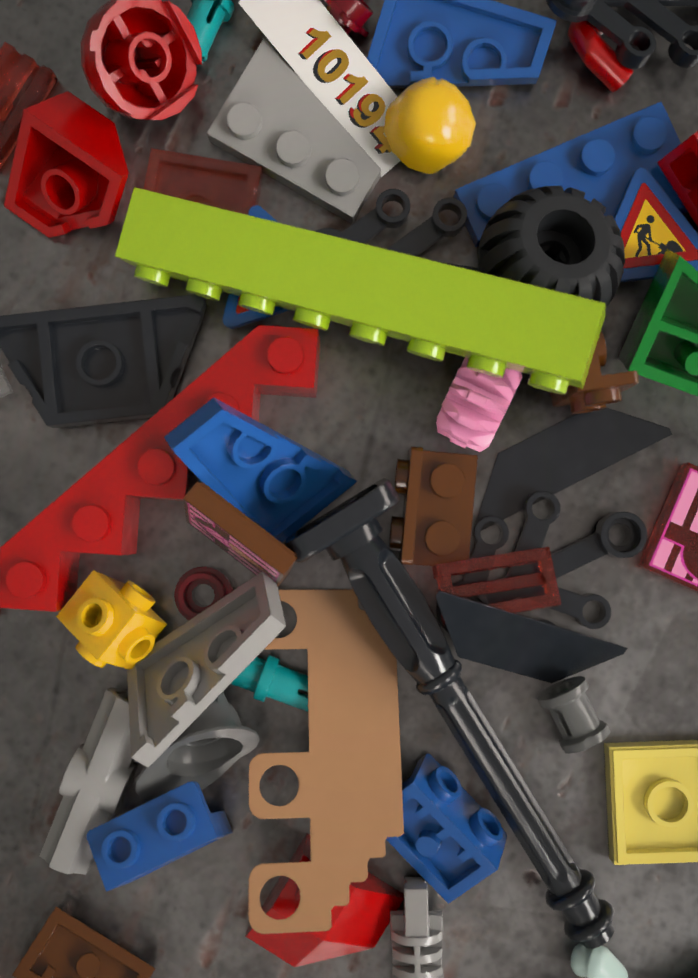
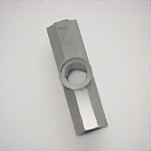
M113 687L106 690L85 744H81L73 755L62 779L59 794L63 795V798L39 855L48 863V867L67 875L72 873L86 875L95 860L86 837L87 833L110 821L111 817L117 814L133 781L137 765L133 764L134 759L131 758L128 690Z

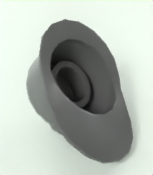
M222 692L149 768L146 766L136 778L135 791L141 799L151 801L190 781L198 782L201 790H203L224 774L237 760L256 748L260 737L255 730L242 726L238 713L228 703L224 692Z

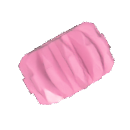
M465 357L449 387V391L437 416V432L450 438V442L460 447H469L481 452L490 446L520 384L522 372L506 368L503 378L486 375L468 369L467 363L469 358Z

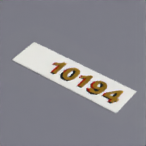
M240 0L238 2L305 85L381 168V177L401 161L392 152L384 133L386 111L389 105L397 98V95L320 0Z

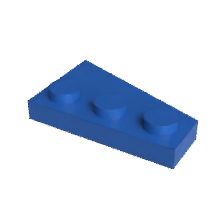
M384 0L367 60L391 89L407 88L422 79L430 77L436 79L443 78L456 87L536 84L557 20L493 0Z
M214 397L164 437L174 453L204 484L281 543L358 482L347 469Z

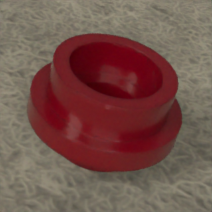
M202 566L193 568L182 575L176 585L174 598L177 609L183 617L191 620L233 591L231 583L221 571L213 567ZM200 584H207L214 590L215 597L210 605H201L195 598V590Z

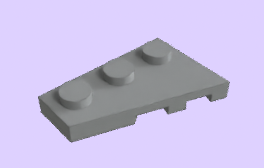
M263 38L207 132L209 142L353 224L381 177V168Z
M263 571L156 642L151 652L144 659L137 662L131 670L127 669L132 759L149 768L286 627L277 583Z

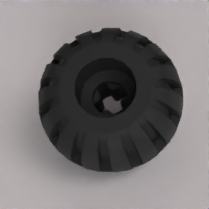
M562 186L538 187L526 190L511 198L488 221L479 242L478 272L605 303L606 309L614 298L624 273L625 252L623 239L613 216H605L606 207L595 198L590 202L584 198L585 192L571 187L565 191Z

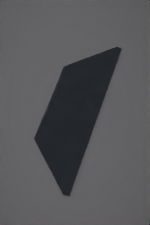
M610 408L575 414L498 453L476 522L486 516H497L504 520L522 511L524 501L530 494H535V492L539 491L555 494L672 435L668 427ZM537 498L532 505L543 500L544 498ZM487 522L483 525L481 531L494 525L495 523Z
M440 590L435 596L459 658L548 683L557 682L623 655L628 649Z

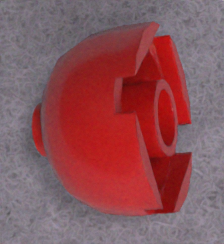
M111 0L102 5L88 20L81 40V67L90 89L106 107L130 119L164 120L180 113L195 96L199 85L194 84L196 65H202V50L194 26L178 6L170 1Z

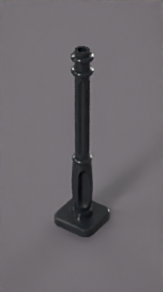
M383 478L297 530L286 539L284 545L296 554L295 557L297 559L295 562L298 563L312 558L325 549L333 561L341 560L353 591L370 622L394 657L416 681L417 691L423 695L430 696L548 888L545 895L547 905L553 910L562 911L565 915V935L572 941L582 942L586 948L600 947L608 942L614 934V927L612 925L614 918L613 906L608 901L597 899L593 892L596 884L594 875L588 870L579 869L460 677L462 664L454 659L441 626L423 593L401 561L378 535L383 531V528L376 518L394 507L400 499L390 480Z

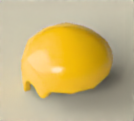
M430 77L408 86L389 105L385 115L384 133L392 152L408 168L426 174H434L459 159L466 152L467 148L471 146L476 122L469 101L454 84L443 78L436 79Z

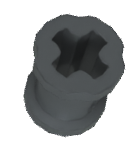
M583 676L560 681L548 687L537 696L540 706L549 709L562 736L559 744L566 754L587 750L601 743L611 733L607 723L598 719L586 694L589 686Z

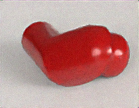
M588 21L571 22L568 30V39L586 67L611 92L617 91L631 77L634 69L626 68L620 64L616 58L615 50L600 36L603 33Z

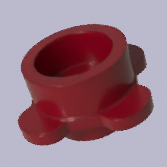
M324 0L327 3L325 8L347 35L352 30L355 33L359 32L365 38L367 37L369 31L364 24L372 16L373 11L364 0Z

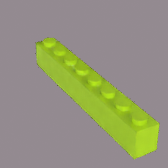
M134 187L115 257L136 267L134 277L149 283L168 287L170 278L187 282L185 291L215 301H220L222 292L240 296L239 306L266 315H273L275 306L295 311L294 321L321 330H328L330 321L351 326L349 336L376 345L384 346L387 336L409 342L408 352L442 362L445 352L469 358L467 363L468 369L494 377L503 378L506 368L530 375L528 385L562 395L566 394L568 385L583 389L605 319V303L136 187Z

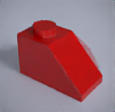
M69 91L25 108L22 114L4 207L48 238L64 235L80 228L90 227L92 229L114 222L129 174L115 123Z
M306 833L289 862H311L310 835ZM368 872V878L365 882H352L350 884V903L346 906H334L332 908V927L329 931L260 934L249 926L245 937L293 967L373 949L390 923V912L398 910L404 900V894ZM280 876L261 907L265 914L277 920L286 919L293 915L300 903V891L297 884L286 876Z

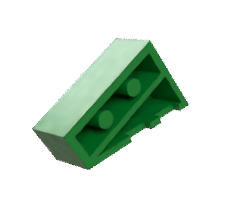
M666 249L619 358L627 371H637L640 376L698 396V271L680 255Z

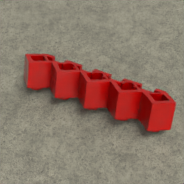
M258 325L0 547V608L61 611L77 591L80 553L107 555L136 554L141 498L184 501L183 498L198 481V477L174 453L164 437L213 397L258 422L261 394L316 398L320 354L318 329Z

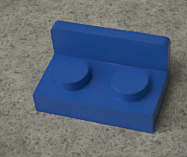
M426 754L418 761L412 775L402 783L404 834L400 837H387L386 840L449 904L498 870L507 840V833L502 828L498 818L490 810L482 808L461 786L457 776L449 768L441 766L430 754Z
M190 781L88 831L86 837L107 892L154 872L233 833L225 811L210 813L198 782Z

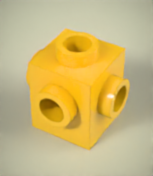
M95 570L90 573L56 616L79 641L75 646L77 652L87 661L100 668H104L108 663L131 670L137 662L144 659L151 652L155 639L167 625L151 609L156 601L147 591L132 581L128 580L126 583H123Z

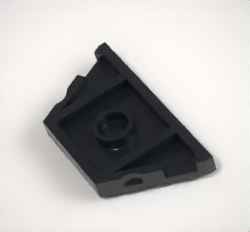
M192 294L0 316V348L10 362L8 364L9 368L18 382L26 387L32 397V404L45 424L51 428L150 418L173 399L207 309L206 298Z

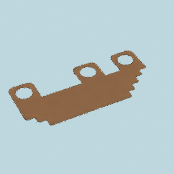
M353 589L278 590L280 600L288 603L294 609L297 623L289 635L282 638H274L264 650L307 649L309 752L261 753L256 755L249 765V808L251 813L259 819L310 818L311 862L263 863L254 867L249 875V923L252 929L260 934L329 931L332 927V908L334 906H346L350 903L349 886L352 882H365L368 878L367 862L369 859L383 858L386 855L385 840L387 837H400L404 834L397 659L382 640L365 611L358 607V598ZM275 765H284L291 768L299 781L296 797L290 803L283 806L269 804L260 792V780L263 773ZM276 876H286L292 879L300 891V903L297 910L290 917L281 920L273 919L266 915L260 905L262 887L269 879Z

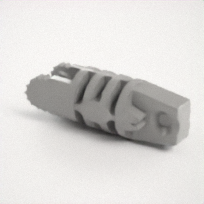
M404 877V911L390 912V940L393 957L391 978H444L442 968L443 913L442 911H428V885L423 877Z

